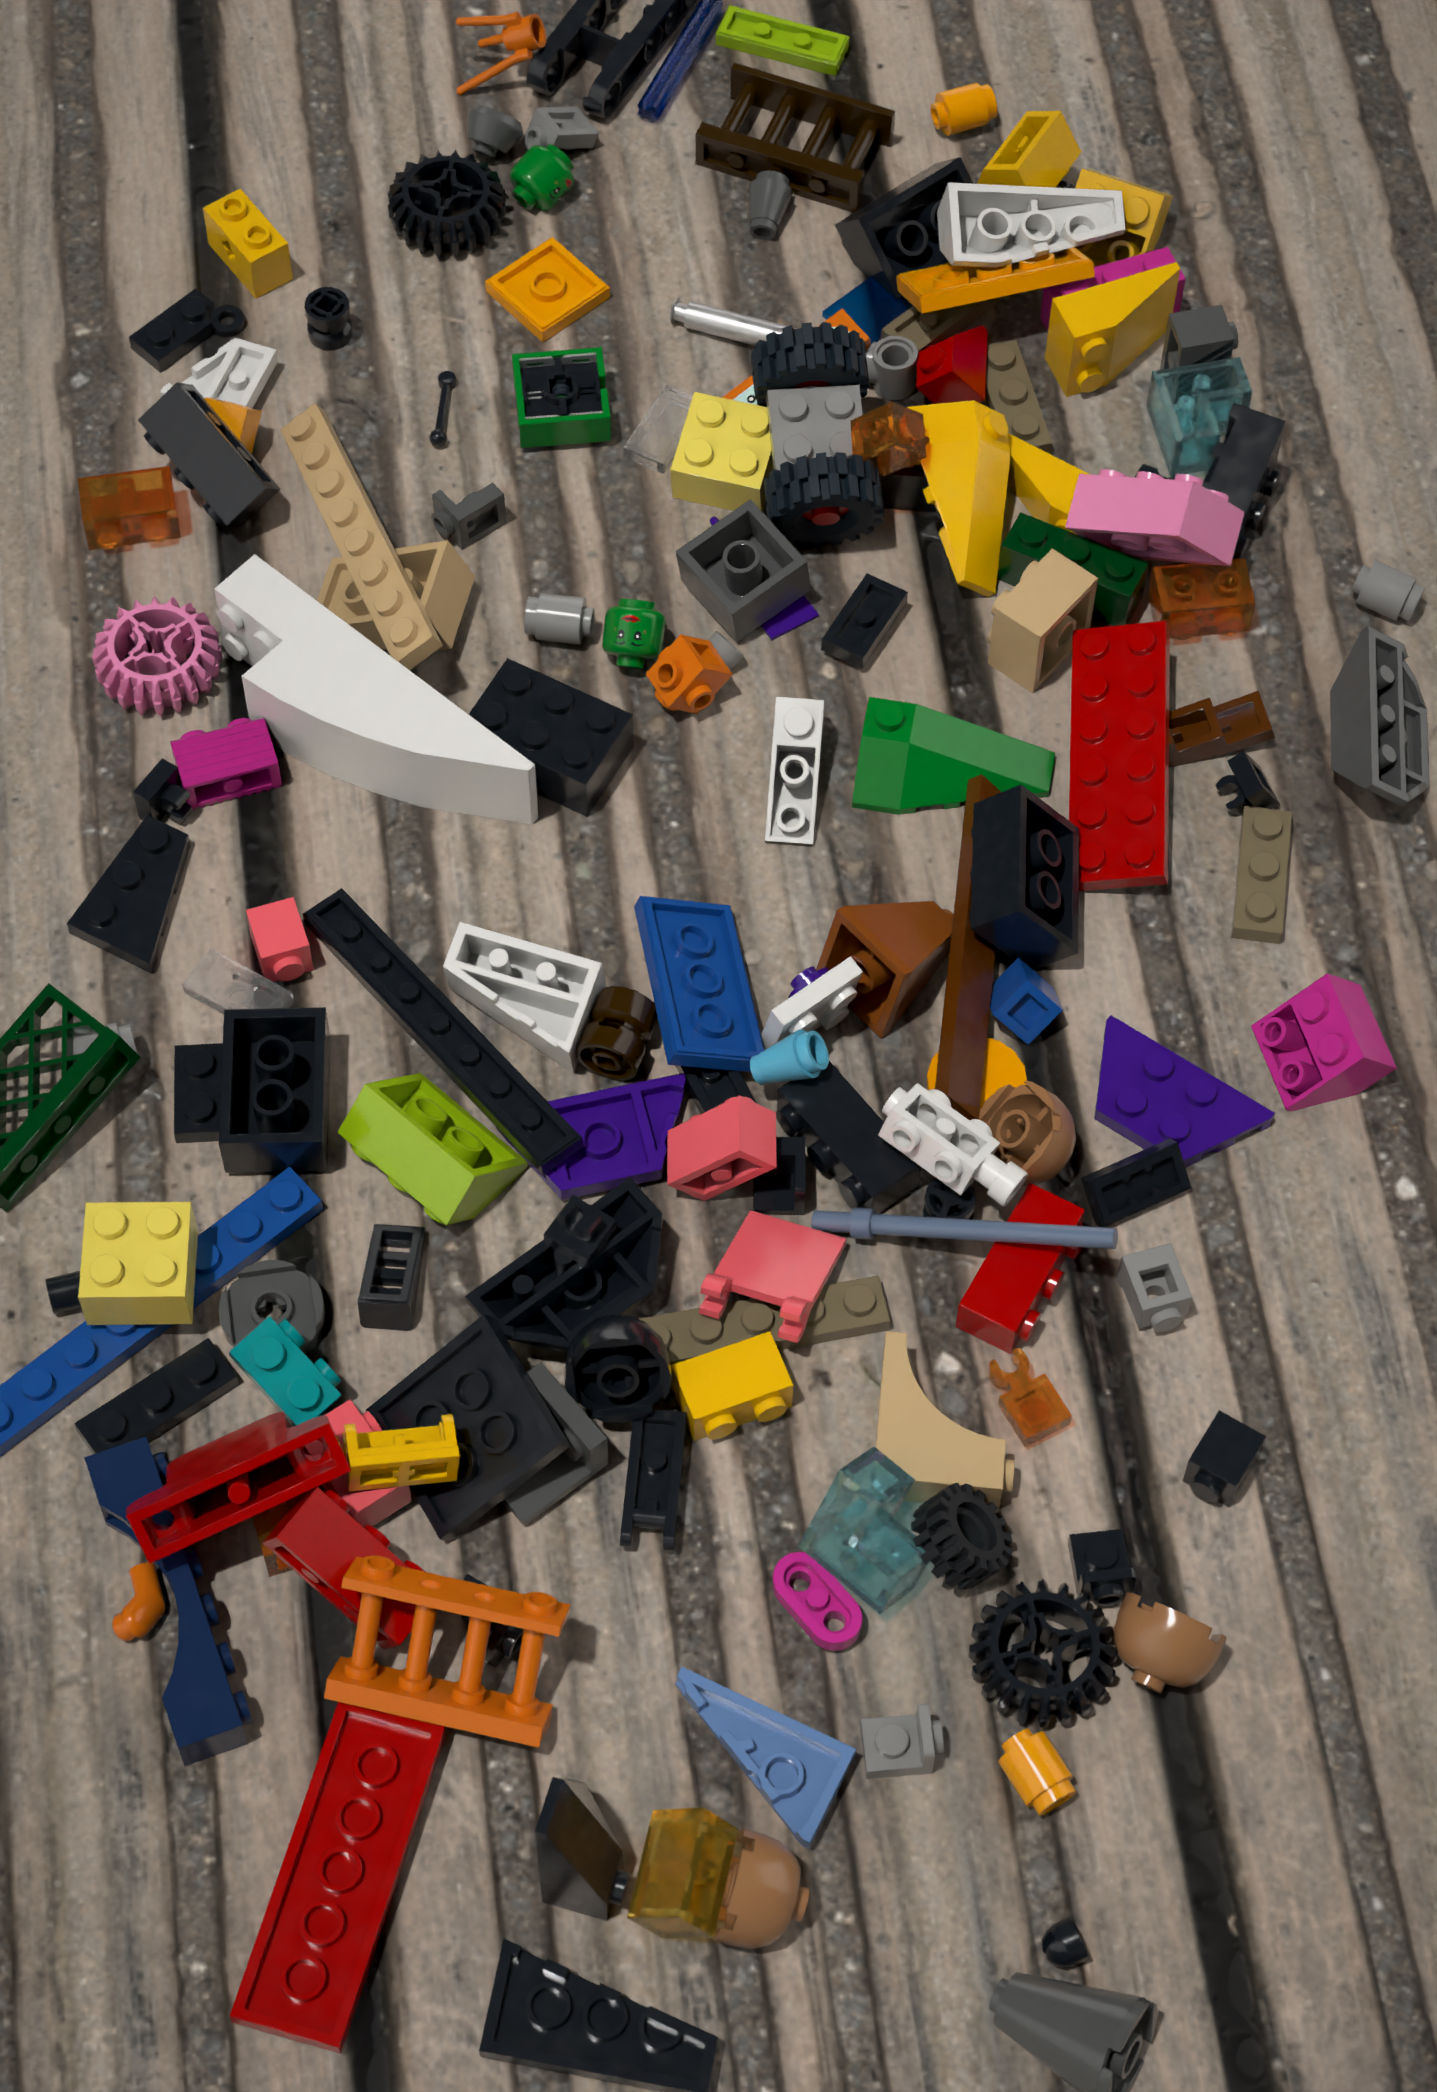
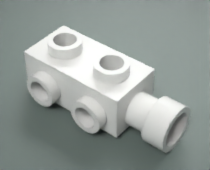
M918 1083L908 1093L899 1087L890 1096L882 1109V1113L887 1118L878 1136L959 1195H962L976 1180L989 1189L987 1192L989 1197L1005 1207L1017 1194L1028 1176L1026 1171L1012 1161L1006 1164L994 1155L1000 1142L993 1138L992 1131L985 1122L978 1119L968 1120L951 1108L949 1098L939 1090H926Z

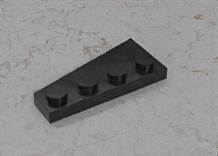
M503 1938L479 2048L480 2057L662 2092H709L718 2044L717 2036L652 2006L647 2008L621 1996V1992L602 1983L597 1985L571 1973L569 1968L548 1958L545 1961L522 1950V1946Z

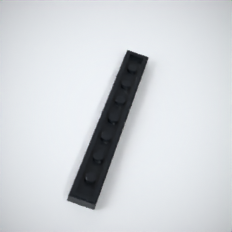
M342 888L302 914L304 924L542 1175H545L583 1148L582 1137Z

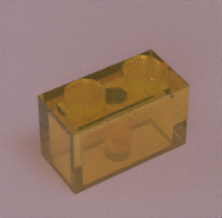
M704 1807L653 1810L627 1918L662 1939L714 1938L739 1829Z

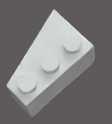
M459 922L443 965L449 988L574 1074L578 1064V1059L576 1058L577 1045L584 1028L591 1023L590 1013L598 993L606 987L602 963Z

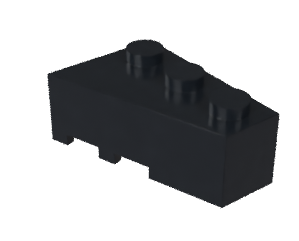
M1233 403L1228 414L1229 420L1223 443L1217 441L1211 457L1215 459L1202 486L1206 489L1228 495V502L1245 512L1232 562L1240 564L1249 543V538L1245 537L1248 529L1257 530L1266 506L1262 503L1265 495L1273 497L1281 478L1282 471L1275 468L1286 421ZM1180 562L1223 579L1230 566Z

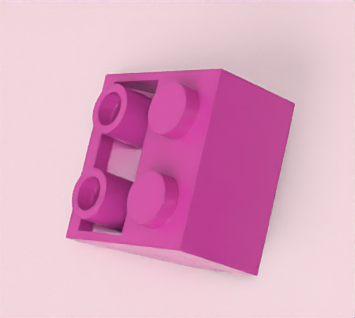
M1328 973L1251 1025L1285 1109L1288 1111H1295L1357 1095L1397 1069L1361 985Z

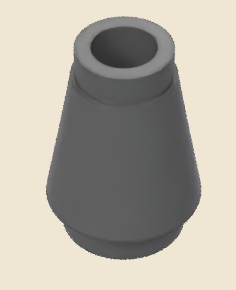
M762 171L750 183L749 231L757 239L770 240L775 237L776 230L792 197L793 192L790 187V180L782 173Z

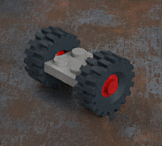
M812 322L801 323L802 328L794 329L790 325L783 327V333L781 334L774 331L767 334V341L759 340L755 344V349H752L750 354L755 400H757V405L767 407L773 458L774 469L769 473V478H765L764 481L767 518L789 542L794 540L795 546L803 547L806 543H812V547H822L823 543L831 542L832 546L842 544L843 539H849L851 542L860 539V533L869 535L874 531V526L879 527L882 524V518H884L880 471L878 467H875L874 462L868 460L861 398H865L868 393L867 388H869L865 342L863 338H860L858 332L855 330L848 332V327L844 325H839L834 329L831 323L821 322L819 327H812Z

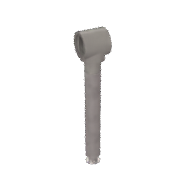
M680 298L675 299L670 310L671 324H674L676 321L684 322L685 328L754 346L759 340L767 341V334L773 331L781 334L783 333L782 328L787 327L786 325L690 301L688 305L683 304ZM888 336L878 342L874 341L866 350L869 383H872L874 391L882 398L901 400L909 397L916 389L918 359L916 345L908 338L902 336Z

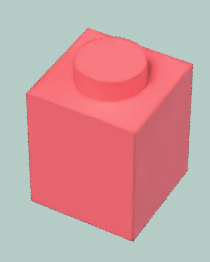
M294 897L246 910L250 936L266 984L278 980L291 981L300 977L303 973L314 971L310 945Z

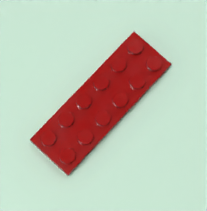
M1167 621L1073 630L1069 821L1079 828V891L1168 884L1170 629Z
M338 1702L229 2015L232 2023L341 2054L446 1737L445 1726Z

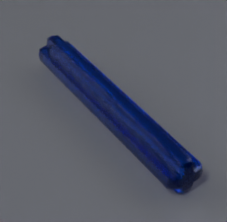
M700 0L637 104L639 109L638 115L641 119L655 122L660 118L723 12L721 7L723 5L722 0Z

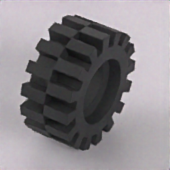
M953 1483L921 1504L913 1514L916 1520L911 1522V1530L919 1534L913 1538L915 1547H923L925 1553L920 1555L923 1562L926 1564L931 1561L934 1564L931 1572L937 1578L945 1574V1584L950 1587L958 1584L959 1590H967L969 1587L972 1589L1006 1567L1009 1563L1007 1559L1012 1557L1013 1549L1007 1546L1012 1543L1011 1534L1005 1533L1002 1530L1008 1524L1004 1517L998 1519L994 1514L998 1507L993 1501L987 1505L984 1502L986 1494L980 1490L973 1493L972 1485L966 1483L962 1486L959 1483Z

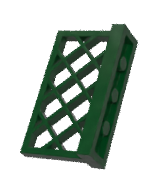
M50 983L45 986L0 1038V1208L6 1213L141 1058L117 1033L108 1026L105 1027ZM56 1002L62 1007V1025L41 1029V1017ZM74 1017L78 1019L80 1022L74 1023ZM95 1032L98 1035L83 1053L73 1055V1035ZM62 1038V1057L40 1061V1042ZM29 1044L28 1064L7 1068L8 1055L17 1046ZM61 1070V1079L50 1092L40 1094V1074ZM28 1076V1096L7 1100V1080ZM28 1108V1117L18 1129L6 1133V1113Z

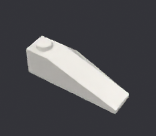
M948 183L937 210L940 251L952 266L1000 267L1122 235L1125 232L1122 191Z

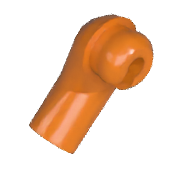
M141 1563L129 1570L135 1596L127 1603L122 1612L114 1616L112 1621V1629L115 1635L123 1641H131L135 1637L141 1638L145 1636L164 1615L166 1604L154 1563Z

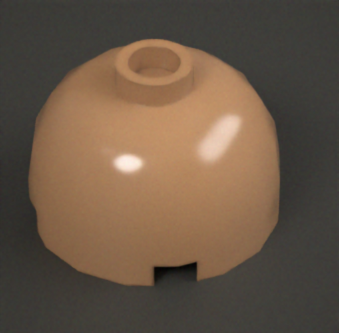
M1023 1081L1026 1085H1020L1016 1088L1008 1084L999 1088L985 1101L979 1112V1120L985 1122L990 1127L993 1138L1000 1142L994 1155L1006 1164L1012 1161L1028 1173L1022 1186H1028L1029 1183L1039 1185L1053 1179L1061 1172L1072 1156L1076 1141L1073 1118L1065 1104L1056 1095L1034 1082Z
M1127 1592L1118 1611L1114 1626V1645L1120 1659L1135 1670L1131 1680L1153 1691L1162 1693L1165 1684L1185 1688L1197 1684L1205 1678L1219 1659L1227 1637L1223 1634H1212L1211 1638L1208 1639L1213 1628L1158 1602H1155L1153 1607L1142 1603L1141 1607H1138L1141 1596Z
M742 1828L735 1842L746 1845L742 1849L740 1858L729 1856L715 1908L714 1919L724 1921V1928L713 1930L712 1939L735 1947L754 1949L768 1946L782 1937L791 1920L802 1921L808 1903L809 1888L800 1886V1866L795 1855L784 1844L765 1834Z

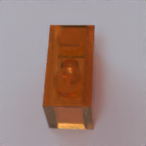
M170 466L77 478L82 521L89 550L114 549L125 545L147 542L159 543L169 539L181 538Z

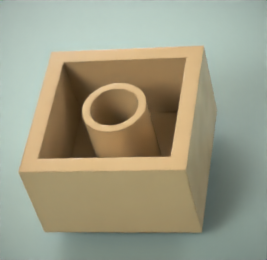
M1051 549L1040 562L1032 561L1023 572L1020 582L1011 591L1004 590L992 606L991 614L994 616L992 629L988 636V642L990 643L988 664L1033 693L1072 653L1073 630L1090 628L1098 578L1054 549Z

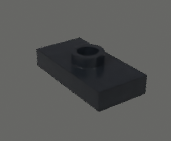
M1171 1138L1081 1178L1094 1222L1100 1227L1108 1226L1191 1188L1178 1142Z

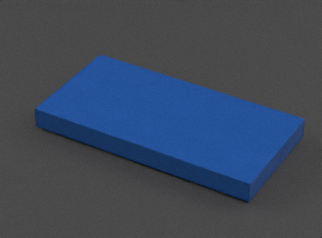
M640 896L634 909L668 1065L751 1072V1057L764 1051L731 906Z

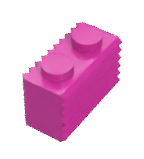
M264 717L256 720L239 718L230 722L225 728L209 732L202 730L189 731L182 735L180 739L170 742L174 763L179 770L181 785L190 793L186 803L192 806L193 810L197 807L204 808L207 804L213 806L216 802L223 803L226 799L231 801L235 797L250 796L253 792L269 791L272 787L279 788L282 785L277 756Z

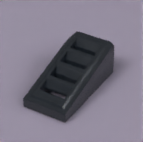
M374 1224L358 1297L361 1326L365 1328L404 1331L412 1328L425 1244V1227ZM383 1247L410 1248L409 1252L383 1251ZM380 1266L404 1267L406 1269L380 1268ZM378 1285H383V1286H396V1287H402V1289H401V1288H385V1287H377V1286H378Z

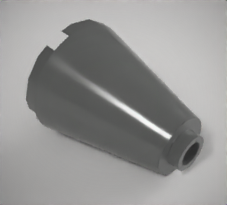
M1016 1972L1010 1980L1003 1978L999 1981L989 2004V2010L995 2013L994 2024L997 2028L1078 2092H1130L1144 2063L1143 2060L1138 2058L1142 2039L1151 2043L1158 2015L1157 2004L1141 1996Z

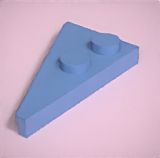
M681 1667L676 1681L678 1690L801 1846L810 1849L855 1758L856 1749Z

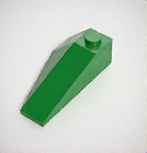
M869 697L861 735L852 808L897 815L915 813L916 807L943 804L944 809L960 808V802H966L968 780L981 774L1001 792L1018 785H1023L1039 798L1048 797L1055 752L915 703Z

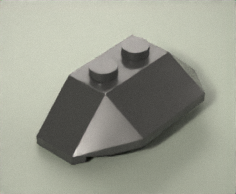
M1368 626L1361 631L1330 690L1331 770L1359 786L1403 806L1429 788L1427 708L1416 677L1405 661L1408 655L1404 644Z

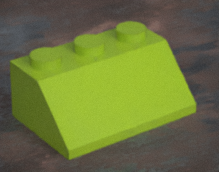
M422 1073L364 1084L337 1132L351 1144V1148L357 1156L374 1163L388 1175L387 1179L391 1185L400 1191L409 1193L424 1206V1211L430 1218L446 1226L475 1218L516 1180L528 1166V1163Z

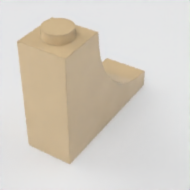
M886 1331L871 1498L924 1503L953 1483H959L960 1486L966 1483L972 1485L973 1493L980 1490L986 1494L984 1502L988 1505L993 1501L999 1510L1002 1491L1012 1492L1015 1461L1005 1459L1006 1440L991 1438L965 1429L942 1414L926 1397L915 1379L908 1358L907 1333Z

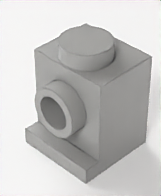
M1171 1243L1121 1257L1117 1282L1120 1288L1123 1287L1138 1329L1152 1325L1155 1332H1165L1179 1326L1183 1321L1182 1317L1188 1315L1192 1295ZM1148 1295H1157L1158 1297L1149 1299Z

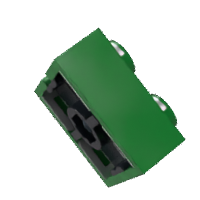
M602 347L512 354L520 448L611 441V417Z

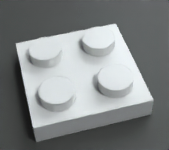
M851 956L771 1010L761 1035L764 1050L799 1029L809 1032L816 1030L822 1025L828 1030L848 1015L849 1010L847 1006L857 995L855 989L863 973Z

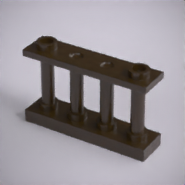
M733 63L731 67L730 99L735 101L721 127L704 122L699 126L695 134V164L751 182L762 171H776L784 174L790 180V187L794 195L852 213L858 211L863 202L865 171L859 170L872 142L891 147L894 137L895 111L756 68ZM751 106L775 112L761 140L738 133ZM792 118L815 125L801 152L778 145ZM832 130L855 137L842 164L818 157Z

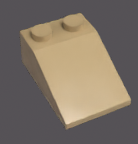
M448 540L395 548L443 645L437 651L452 649L475 575ZM343 558L331 559L317 601L380 649L387 650Z

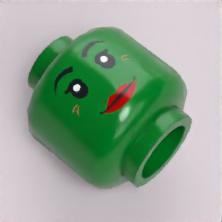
M548 144L546 147L534 145L509 172L510 181L514 187L511 194L527 210H531L535 206L538 209L548 211L555 207L573 186L574 177L571 171L574 165L556 146Z
M619 599L618 606L610 607L606 611L602 649L608 655L617 657L616 666L644 669L645 660L657 659L662 652L666 620L663 613L655 610L656 603L635 599Z

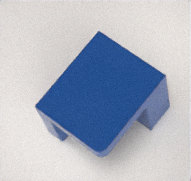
M1019 957L992 984L990 1009L993 1016L1028 1045L1063 1010L1055 989Z

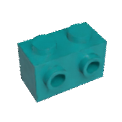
M269 1316L229 1351V1356L280 1412L285 1413L288 1421L294 1427L307 1420L321 1416L340 1399L341 1394L335 1387L341 1382V1379L323 1359L319 1358L314 1364L299 1349L306 1341L285 1318L277 1324Z

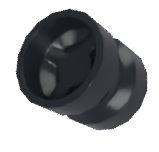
M322 287L308 294L305 300V315L308 320L307 330L311 343L325 351L343 348L352 338L348 297L340 289L334 287Z

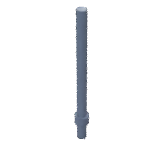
M854 1207L851 1212L814 1210L811 1219L813 1229L850 1233L852 1238L874 1239L876 1235L1104 1249H1116L1118 1243L1117 1228L877 1214L874 1208Z

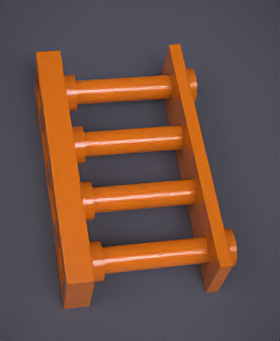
M373 1555L364 1558L356 1556L343 1577L341 1587L362 1592L353 1653L349 1658L340 1656L327 1678L324 1699L539 1748L550 1725L553 1704L540 1702L535 1697L545 1635L549 1634L559 1637L569 1616L571 1604L557 1602L556 1598L542 1592L522 1594L397 1566L392 1560L382 1556ZM384 1597L416 1604L406 1668L402 1670L378 1665L374 1660ZM438 1610L470 1617L460 1678L456 1682L432 1677L427 1672ZM491 1622L524 1629L513 1693L510 1694L487 1690L481 1684Z

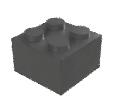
M751 499L676 551L682 582L736 642L811 591L807 561Z

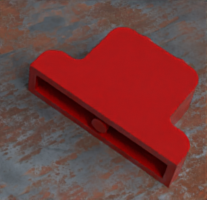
M278 1412L248 1424L173 1460L166 1467V1484L131 1503L126 1508V1517L149 1564L352 1470L328 1416L315 1417L291 1427L285 1413ZM315 1440L320 1441L324 1445L320 1454L309 1456L303 1451L304 1445ZM165 1509L174 1516L173 1520L167 1525H159L152 1518L153 1515Z

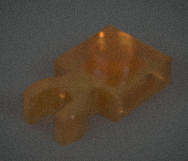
M1016 1348L1012 1351L1011 1360L1017 1370L1012 1373L1004 1372L994 1359L989 1362L988 1377L994 1386L1007 1391L999 1396L998 1405L1020 1441L1026 1447L1070 1425L1072 1415L1045 1373L1031 1379L1028 1374L1029 1359L1020 1348Z

